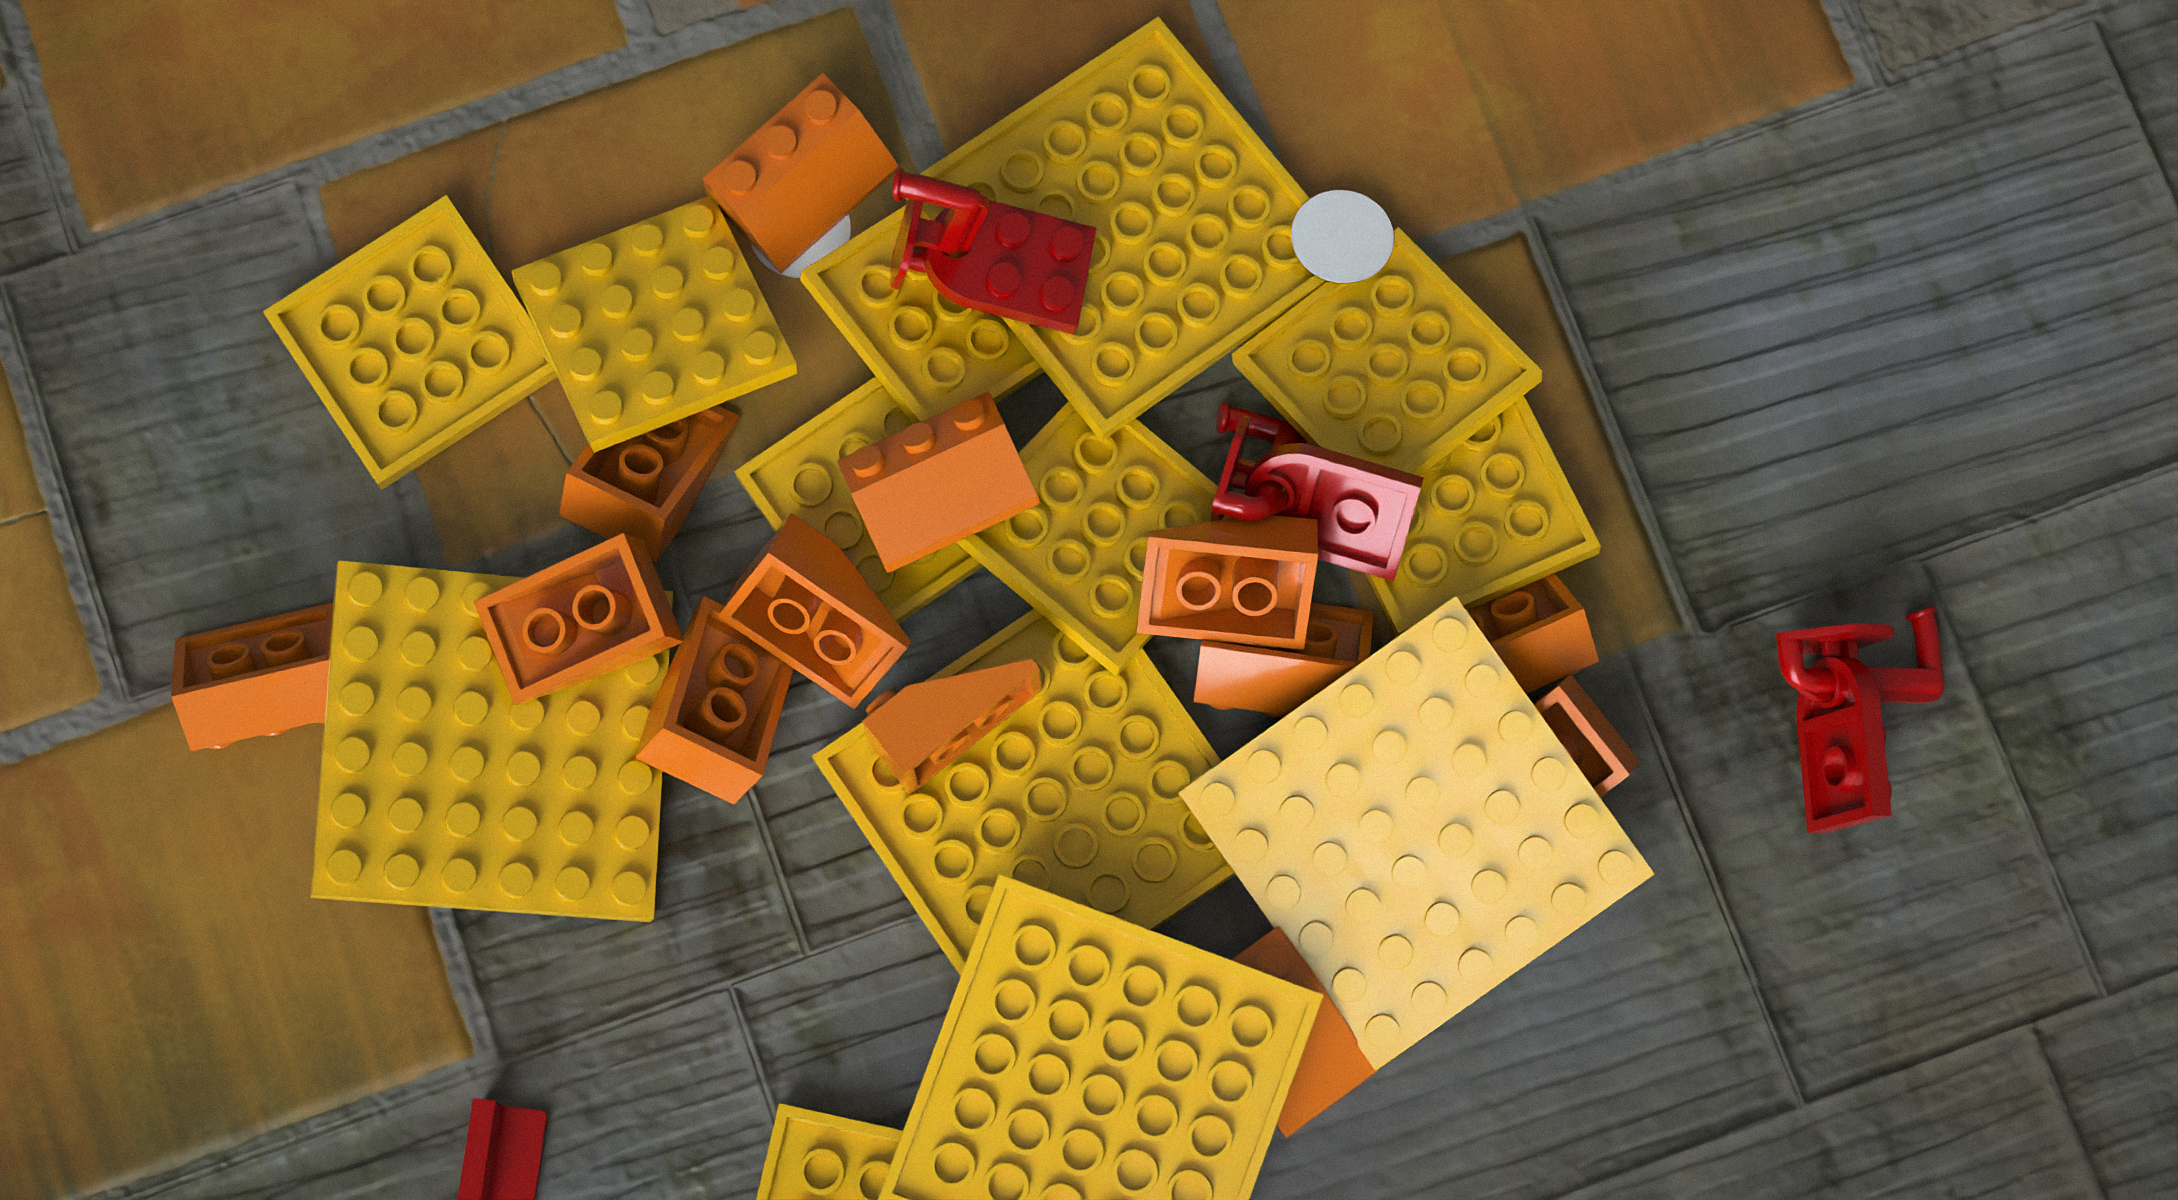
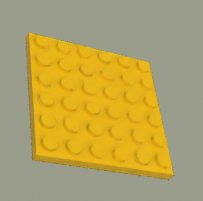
M1159 16L920 173L928 177L974 188L980 191L988 200L1096 227L1079 324L1073 335L1005 317L1001 318L1101 442L1265 329L1328 281L1310 272L1300 262L1292 245L1291 230L1294 218L1302 205L1310 198ZM923 202L920 217L934 221L945 207Z
M338 560L336 565L310 898L651 922L654 920L663 771L636 759L635 756L648 714L669 669L670 648L634 665L523 704L515 705L474 601L520 581L524 577ZM664 591L672 609L673 591Z
M1456 596L1178 792L1274 928L1277 926L1281 928L1313 971L1358 1040L1357 1046L1375 1071L1654 875V872Z
M1035 608L924 681L1033 659L1040 669L1041 692L911 795L869 745L863 723H860L812 755L814 762L960 977L999 874L1152 931L1236 875L1178 793L1219 764L1221 759L1143 648L1115 676Z
M999 874L878 1200H1249L1324 995Z

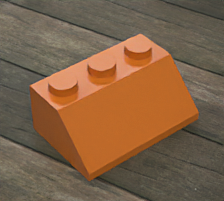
M822 73L702 179L707 196H710L718 204L722 214L781 274L894 175L899 165L860 110Z
M989 391L975 398L962 401L951 409L922 422L912 424L905 430L872 445L864 446L854 453L837 460L852 498L887 574L1041 504Z
M1555 573L1467 610L1526 695L1558 679L1566 678L1570 674L1573 676L1581 669L1599 662L1585 610Z
M334 602L175 639L171 697L190 751L204 748L221 749L238 740L260 735L276 736L288 731L290 728L315 722L324 724Z
M1311 603L1304 650L1202 640L1194 702L1209 704L1221 710L1238 708L1264 712L1272 717H1285L1370 656L1374 611Z

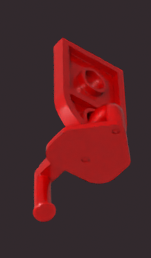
M902 167L896 170L893 180V199L901 201L902 198H907L908 201L891 258V288L899 290L907 270L927 273L933 286L944 297L955 304L1074 334L1079 324L1096 227L988 200L987 197L974 188L921 174L907 173ZM923 202L945 207L934 221L920 218Z
M1221 402L1217 412L1216 430L1219 434L1231 431L1235 432L1213 502L1211 522L1223 520L1224 516L1244 521H1260L1271 515L1316 519L1318 525L1319 560L1394 581L1424 477L1307 444L1308 442L1287 421L1241 408L1230 407L1227 402ZM1247 435L1273 443L1271 451L1263 455L1258 462L1242 458ZM1235 487L1244 490L1245 488L1244 495L1233 492V488Z
M1935 605L1905 615V620L1911 622L1914 633L1918 669L1869 668L1859 661L1858 649L1895 636L1894 626L1844 624L1776 634L1778 663L1781 674L1789 685L1799 691L1796 719L1807 833H1829L1892 816L1890 802L1892 788L1888 780L1885 752L1886 730L1882 723L1881 703L1925 704L1934 702L1941 697L1944 691V674L1940 636L1934 614L1937 611ZM1803 654H1822L1823 658L1815 662L1810 669L1804 668Z

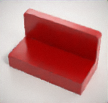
M473 1098L457 1200H536L548 1114L543 1110L503 1106L496 1100Z

